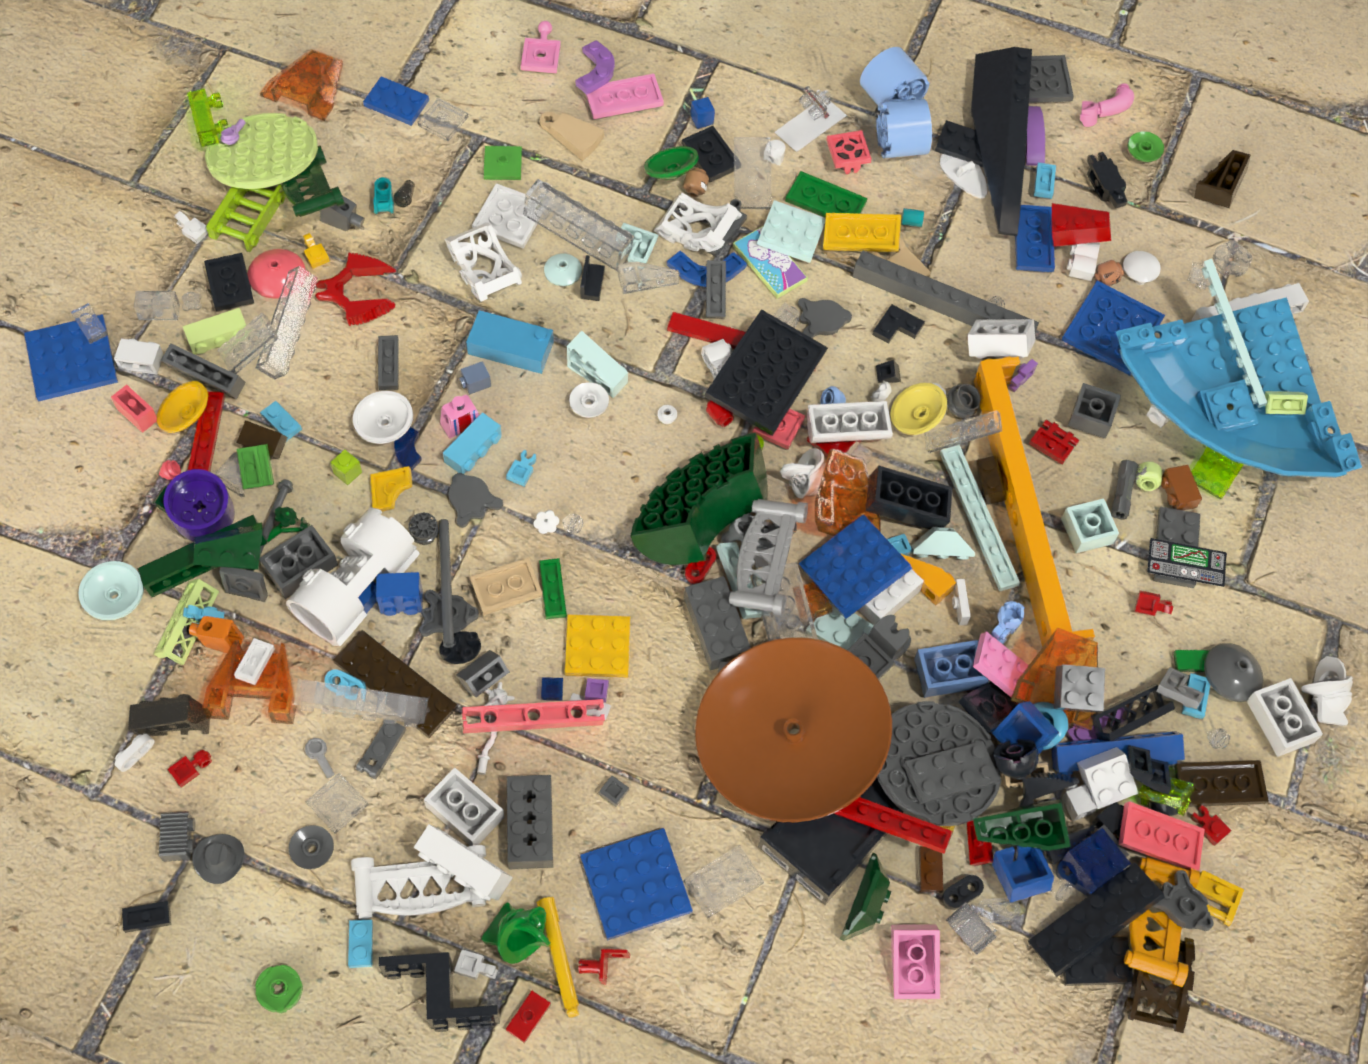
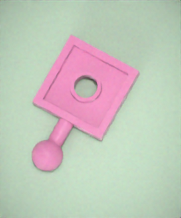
M542 21L538 25V30L541 33L540 39L525 38L521 70L557 73L561 41L547 40L548 34L552 31V25L548 21ZM538 54H544L545 56H544V57H538L537 55H538Z

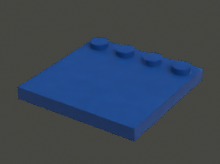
M1097 280L1063 335L1062 341L1130 376L1131 372L1121 358L1119 351L1121 348L1116 331L1150 322L1152 327L1158 326L1163 321L1165 315Z

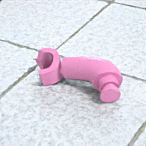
M1125 83L1118 85L1117 92L1110 99L1098 103L1082 101L1080 121H1082L1083 125L1090 127L1097 123V117L1112 116L1128 110L1134 101V92L1130 89L1129 85Z

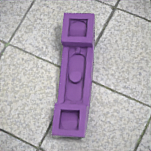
M1029 106L1025 153L1026 165L1037 166L1038 162L1045 163V127L1040 106Z

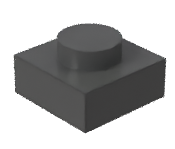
M611 776L599 791V795L617 807L628 793L629 787L614 776Z

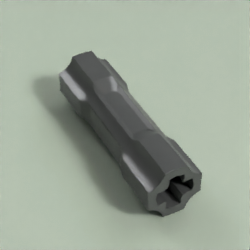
M1122 460L1119 466L1115 499L1111 509V516L1113 518L1124 520L1129 516L1132 490L1138 464L1135 461Z

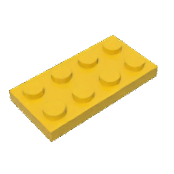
M826 213L823 248L824 250L899 252L901 215Z

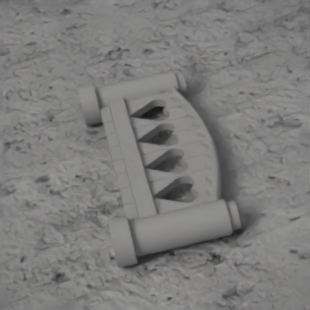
M758 499L753 501L752 512H755L756 515L749 525L741 544L737 563V590L735 592L731 591L729 604L737 607L771 611L774 615L783 616L786 608V595L779 594L795 523L806 522L808 503L798 502V504ZM765 520H770L779 527L768 533L761 532ZM760 538H766L774 545V547L761 552L756 550L760 545L758 542ZM756 556H761L770 564L758 570L752 569ZM753 574L765 582V584L752 589L747 587L751 582L749 577Z

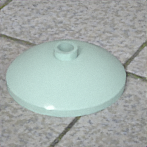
M109 561L99 564L88 571L80 583L78 594L82 607L89 615L100 620H116L130 614L139 605L143 597L144 587L140 575L134 567L120 561Z

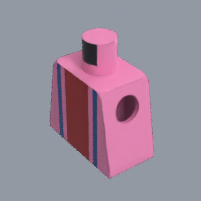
M468 395L456 396L451 402L442 406L440 425L449 439L463 433L479 416L476 407Z

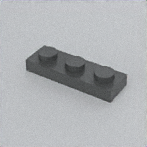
M707 260L706 318L725 319L726 261Z
M398 335L378 336L379 390H399Z

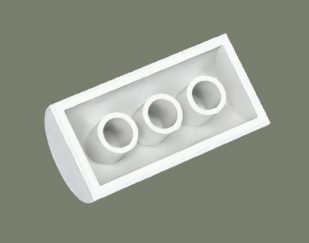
M887 401L808 405L807 426L811 443L891 439L893 433Z

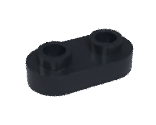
M976 875L966 876L945 890L942 896L943 904L950 910L960 909L981 895L984 889L983 881ZM968 885L974 886L975 891H970ZM949 897H956L957 902L950 901Z

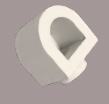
M780 140L770 141L764 150L763 160L780 166L784 159L785 144Z

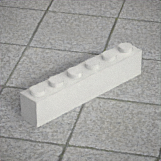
M1297 283L1294 285L1287 284L1275 290L1269 289L1260 294L1253 293L1244 298H1235L1229 301L1232 311L1287 297L1292 314L1304 311L1309 300L1300 284ZM1215 305L1201 307L1196 310L1191 321L1219 314Z

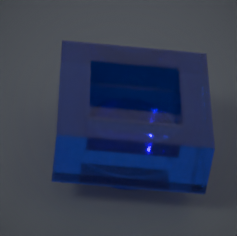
M542 677L541 700L563 701V678Z

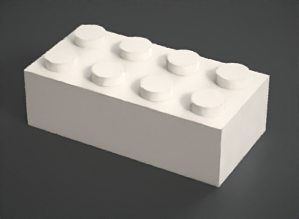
M430 824L414 846L415 849L420 851L419 857L434 865L438 863L437 869L452 877L456 875L455 881L470 889L473 887V893L488 901L491 898L499 900L513 878L452 836Z

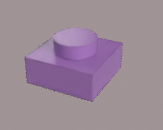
M587 678L585 700L603 699V702L606 703L609 680Z

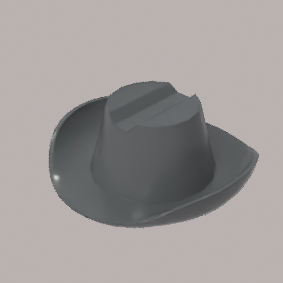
M228 834L212 835L201 840L195 847L192 858L193 866L203 880L213 884H222L231 880L239 872L244 862L245 851L243 844L234 836Z

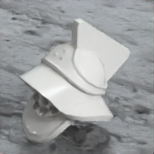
M817 448L809 449L802 455L797 464H784L781 468L780 473L782 477L789 480V486H792L798 498L824 494L829 502L832 503L836 500L838 467L833 464L823 463L824 454L821 450Z
M1326 656L1316 668L1314 682L1302 686L1301 690L1304 693L1313 695L1312 700L1318 706L1317 718L1320 723L1345 726L1348 724V720L1343 712L1352 700V693L1350 691L1353 677H1346L1344 663L1336 657Z

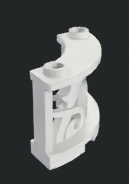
M681 193L674 199L660 223L655 227L654 232L673 244L675 242L683 244L685 249L692 251L705 249L706 252H711L723 246L725 243L722 240L732 223L739 219L742 214L729 203L722 206L705 205ZM677 205L681 207L679 210L682 217L674 212ZM672 214L674 220L668 222L667 220ZM705 219L710 223L711 227L703 229L698 233H693L691 226L688 224Z
M487 222L453 237L445 238L453 261H457L458 266L460 265L462 269L459 271L466 285L469 284L471 286V292L479 301L488 299V294L514 283L517 285L522 284L520 269L508 259L496 236L498 234L495 227ZM484 231L488 241H482L480 235L478 244H475L473 235ZM470 236V243L458 242ZM470 252H473V259L467 260L465 257L469 256L471 258ZM477 253L495 261L491 274L483 270L472 271V268L477 263Z

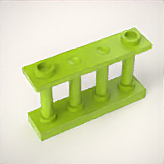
M278 184L275 191L266 188L243 189L231 187L206 226L209 237L217 240L222 233L243 240L247 252H251L253 247L257 246L260 236L276 210L285 201L286 196L282 189V184ZM253 191L270 199L266 205L246 199L244 196L247 192ZM244 205L261 213L256 220L237 213L235 210L238 206ZM234 219L252 227L248 234L227 227L226 224L229 220Z

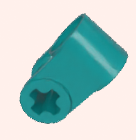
M386 177L378 178L374 183L373 203L375 214L379 212L394 213L391 181Z

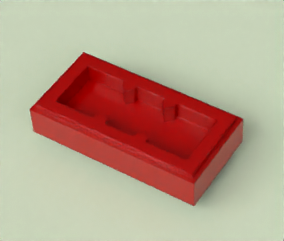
M531 991L505 1030L525 1044L551 1003L534 991Z

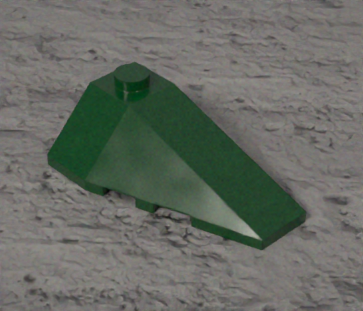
M1061 799L988 814L973 820L977 841L1011 844L1047 851L1071 847Z

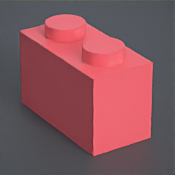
M127 384L111 396L116 409L142 433L157 422L153 408Z

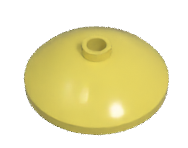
M919 383L908 387L897 396L892 404L890 416L893 425L898 431L907 435H918L931 430L942 420L946 413V395L940 387L932 383Z

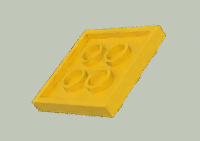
M568 614L565 676L628 678L630 616Z

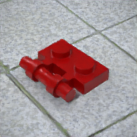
M1046 419L1042 426L1048 430L1040 427L1030 440L1029 445L1063 465L1074 449L1069 443L1076 447L1080 440L1074 437V434L1070 431L1066 432L1057 423H1051Z

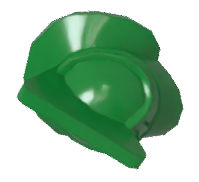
M507 902L503 905L481 939L485 944L496 945L501 959L510 964L519 963L541 946L549 947L551 945L549 939L543 934L546 924V912L540 906L528 910L523 908L515 909Z

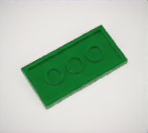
M802 171L798 174L785 198V202L826 218V213L861 214L868 200L864 196Z

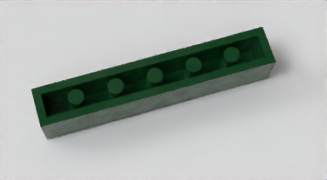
M253 514L216 532L230 531L238 527H248L259 522ZM263 530L261 546L268 544ZM193 542L137 569L143 587L151 597H155L218 566L193 565Z

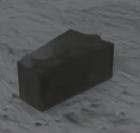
M180 694L176 698L163 697L159 698L158 701L152 702L140 701L139 704L130 705L128 730L136 735L167 736L168 731H181V735H188V731L200 730L202 734H209L210 709L188 694Z

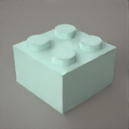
M1104 498L1068 507L1061 518L1076 554L1112 545L1119 535Z

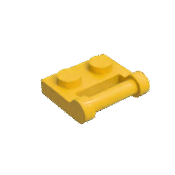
M1202 870L1196 889L1206 898L1228 908L1227 913L1209 904L1207 905L1211 916L1230 926L1244 889Z

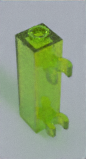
M205 89L187 92L201 147L218 144L217 134H221L226 129L223 127L228 126L227 119H221L218 123H214L211 107H223L222 100L216 101L221 99L220 93H213L210 97H207Z

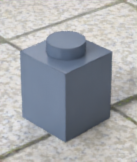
M483 361L461 369L462 377L459 380L462 388H466L469 395L491 387L490 375Z

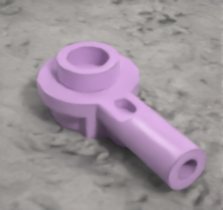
M239 119L235 125L224 129L221 132V142L227 145L235 144L240 138L238 132L246 122L243 119Z

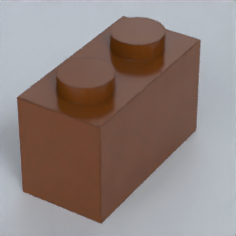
M1189 465L1168 468L1164 471L1161 486L1167 493L1168 504L1173 509L1183 511L1197 508L1202 497Z

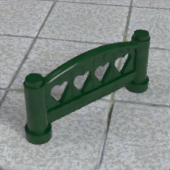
M320 145L314 160L303 172L281 183L285 196L293 204L292 208L296 217H303L335 205L337 207L345 205L339 187L330 189L321 165L327 162ZM307 178L301 183L297 182V179ZM301 187H309L305 191L301 192L300 190ZM306 195H313L311 198L304 200L303 197Z

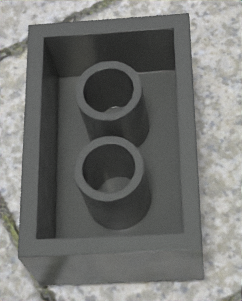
M313 525L259 559L263 570L285 599L290 597L300 587L299 584L303 581L302 577L308 570L322 569L329 572L338 566L335 554Z

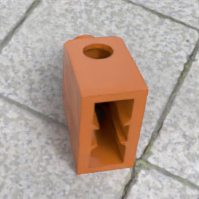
M204 616L200 624L192 622L189 627V634L197 636L203 646L237 656L244 640V636L234 621L229 619Z

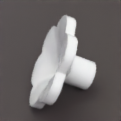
M552 510L540 511L536 515L537 519L533 522L534 527L538 528L541 534L552 533L556 530V525L559 524V518L554 515Z

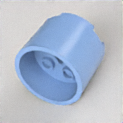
M892 47L878 54L865 67L860 77L861 87L877 105L880 102L923 99L930 84L926 75L900 47Z
M925 99L880 102L877 108L880 110V114L876 118V133L878 146L883 149V152H881L882 158L927 155L930 152L932 124L929 106Z

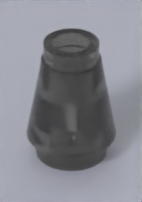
M406 180L394 194L396 205L407 207L411 204L415 187L414 182Z

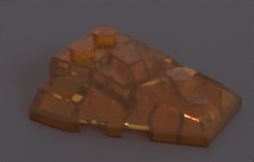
M310 49L271 78L260 92V96L277 102L281 96L307 106L308 115L325 121L334 107V96L337 94V83L340 81L343 60Z
M836 449L829 451L815 499V523L819 532L835 536L863 514L881 532L880 516L865 511L869 476L863 458Z

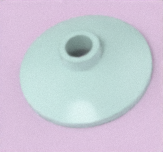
M556 254L545 263L544 273L547 280L552 284L569 286L577 282L581 277L582 266L580 261L570 254Z

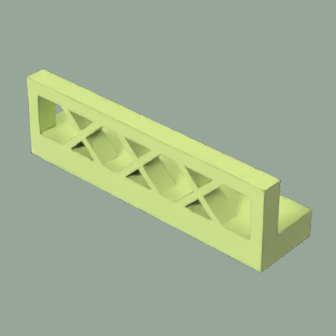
M200 579L189 581L153 655L159 658L168 657L178 664L184 665L197 636L191 635L190 638L185 639L182 630L184 626L191 625L192 622L199 624L200 622L193 620V618L183 617V610L188 608V605L198 606L200 609L208 606L212 607L219 591ZM202 589L211 593L206 602H202L200 596ZM181 643L183 649L181 657L172 653L175 645Z

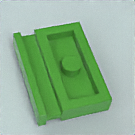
M267 444L237 449L243 489L274 484Z

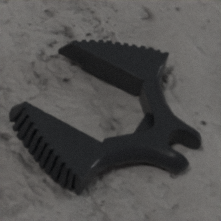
M1031 773L1026 778L1021 779L1023 783V797L1018 808L1032 805L1034 803L1033 799L1079 783V780L1076 777L1071 778V775H1060V773ZM1095 824L1068 832L1071 847L1050 851L1044 850L1052 864H1056V862L1058 863L1074 854V851H1077L1078 847L1080 848L1081 844H1084V841L1089 839L1088 836L1092 835L1091 831L1095 830Z

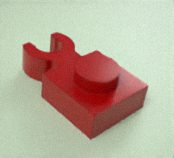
M1203 805L1198 809L1202 813V817L1198 816L1195 812L1190 816L1194 822L1202 825L1201 828L1205 829L1204 836L1214 846L1232 831L1217 815L1211 818L1208 809Z

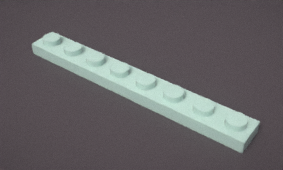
M1211 258L1204 261V267L1201 268L1205 279L1208 278L1210 282L1208 286L1209 292L1217 300L1215 304L1217 313L1222 314L1224 319L1222 326L1224 331L1230 334L1229 344L1232 350H1236L1238 357H1235L1239 368H1243L1245 373L1242 377L1243 380L1245 379L1246 385L1250 386L1252 392L1249 393L1251 401L1258 408L1266 406L1267 400Z
M960 445L942 449L940 452L942 460L999 591L1019 586L1020 581Z

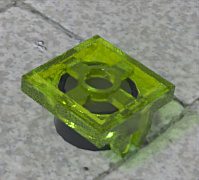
M1170 777L1172 788L1169 795L1156 791L1144 784L1140 788L1138 797L1141 798L1142 805L1147 806L1148 803L1149 809L1168 816L1177 814L1184 816L1188 810L1190 795L1194 791L1195 784Z

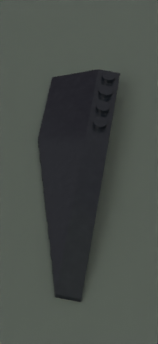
M1010 47L975 55L971 116L974 119L973 125L977 132V142L980 146L981 160L985 177H987L988 181L987 186L991 194V203L995 211L994 217L998 234L1010 236L1018 235L1032 49Z

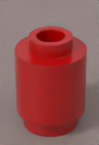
M711 400L707 403L706 412L717 425L726 427L734 420L733 413Z

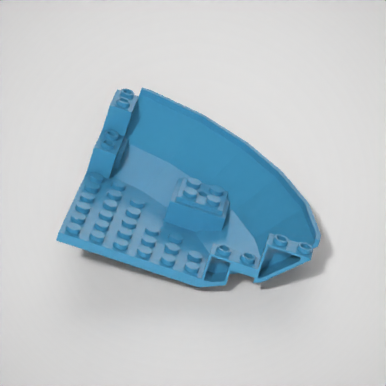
M1287 297L1232 312L1264 395L1265 391L1304 392L1308 395L1305 414H1266L1265 406L1258 408L1256 404L1252 403L1249 393H1252L1250 386L1246 385L1245 379L1243 380L1242 377L1245 373L1243 368H1239L1235 357H1238L1236 350H1232L1229 344L1230 334L1225 332L1222 326V321H1224L1222 314L1188 323H1183L1181 319L1152 327L1150 322L1116 331L1121 348L1119 350L1121 358L1145 395L1156 408L1189 437L1235 462L1281 476L1336 478L1346 475L1349 471L1362 468L1351 433L1341 435L1331 401L1323 403L1320 401ZM1154 333H1159L1160 338H1156ZM1227 404H1232L1233 410H1228ZM1331 428L1333 434L1328 433L1327 429Z

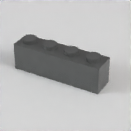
M170 343L161 359L168 367L219 392H224V394L236 400L246 383L239 375Z

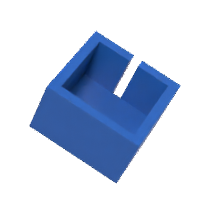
M419 572L385 573L376 576V598L381 614L393 616L400 612H404L407 615L421 613L423 610V588Z
M1028 701L1019 703L992 734L1001 744L1009 740L1010 744L1018 743L1017 739L1032 740L1036 743L1038 754H1040L1044 750L1043 747L1047 746L1059 732Z
M1017 845L1015 861H1013L1014 847L994 853L992 866L1010 903L1051 891L1054 875L1041 849Z

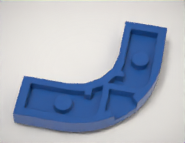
M681 250L667 260V266L683 280L697 286L706 287V266L693 262ZM732 252L723 260L726 261V282L733 279L747 267V263L735 252Z

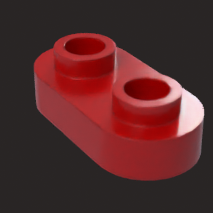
M709 547L706 557L709 560L689 563L687 565L685 577L688 582L698 584L705 579L716 560V552L713 548ZM692 573H698L699 575L694 577Z

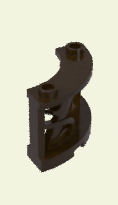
M1149 936L1144 937L1146 943L1143 944L1145 950H1147L1145 945L1152 946V950L1162 949ZM1185 937L1184 941L1180 940L1178 962L1188 965V975L1183 987L1171 984L1160 995L1148 973L1134 969L1130 997H1126L1124 1004L1128 1020L1133 1021L1135 1019L1173 1028L1175 1032L1184 1033L1190 1005L1187 1004V1000H1189L1188 991H1193L1195 972L1192 971L1191 967L1195 961L1194 939ZM1143 983L1144 988H1145L1146 990L1140 991V990H1141V984ZM1169 991L1175 992L1177 996L1176 1000L1169 996L1167 1001L1165 997ZM1140 999L1146 1000L1147 1004L1144 1008H1148L1153 1002L1156 1004L1152 1014L1137 1010ZM1161 1009L1172 1018L1159 1016L1157 1014Z

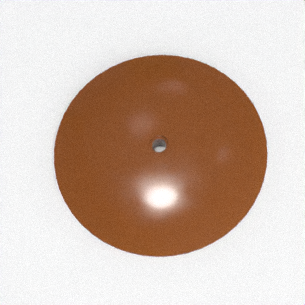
M802 637L776 639L754 646L741 653L724 666L714 677L698 709L695 729L697 752L703 770L710 782L734 806L746 813L771 821H811L845 808L858 799L875 781L883 768L891 746V708L883 686L876 675L863 661L851 652L835 644L818 639ZM792 729H799L796 734L789 733Z

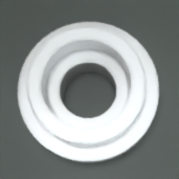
M664 405L658 410V419L664 424H671L677 418V410L671 405Z

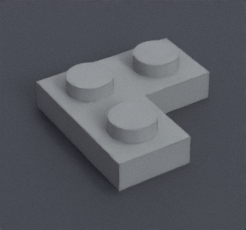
M1171 667L1156 691L1168 699H1174L1181 702L1184 706L1196 710L1205 694L1186 686L1189 675Z

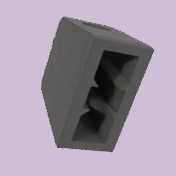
M343 195L345 205L339 207L335 205L320 210L321 222L343 231H348L351 225L361 228L365 220L364 217L356 214L357 205Z

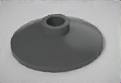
M316 825L305 826L299 829L289 842V855L292 861L303 869H316L323 866L329 861L334 850V842L330 833ZM312 846L316 847V851H315V852H313V853H310V852H309V848H310V847H312Z

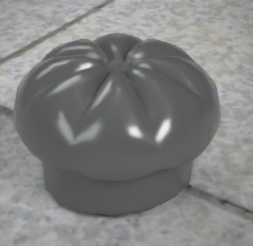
M971 384L953 386L946 397L949 410L959 418L973 416L977 412L981 401L978 390Z

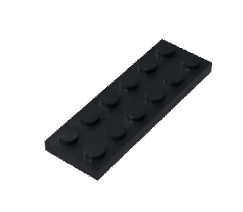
M1134 862L1028 940V943L1052 973L1058 977L1165 898L1164 893Z

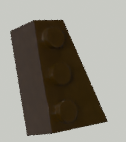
M1232 150L1218 163V166L1213 171L1208 172L1207 176L1197 183L1194 198L1230 208L1248 170L1251 155Z

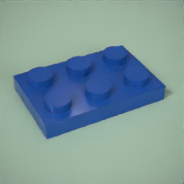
M381 76L363 101L364 107L412 126L429 102V96Z

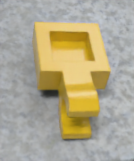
M310 233L303 235L304 243L308 248L304 250V254L312 269L330 262L322 244L315 245Z

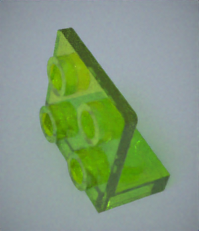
M1206 447L1191 472L1198 487L1218 499H1222L1244 464L1235 462Z

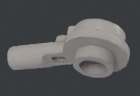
M320 738L310 739L305 745L306 755L311 759H317L326 778H331L335 774L325 757L327 752L326 743Z

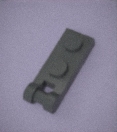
M386 718L365 755L358 762L356 770L361 773L366 772L369 774V777L376 780L406 732V727ZM371 760L377 762L374 766L369 763Z

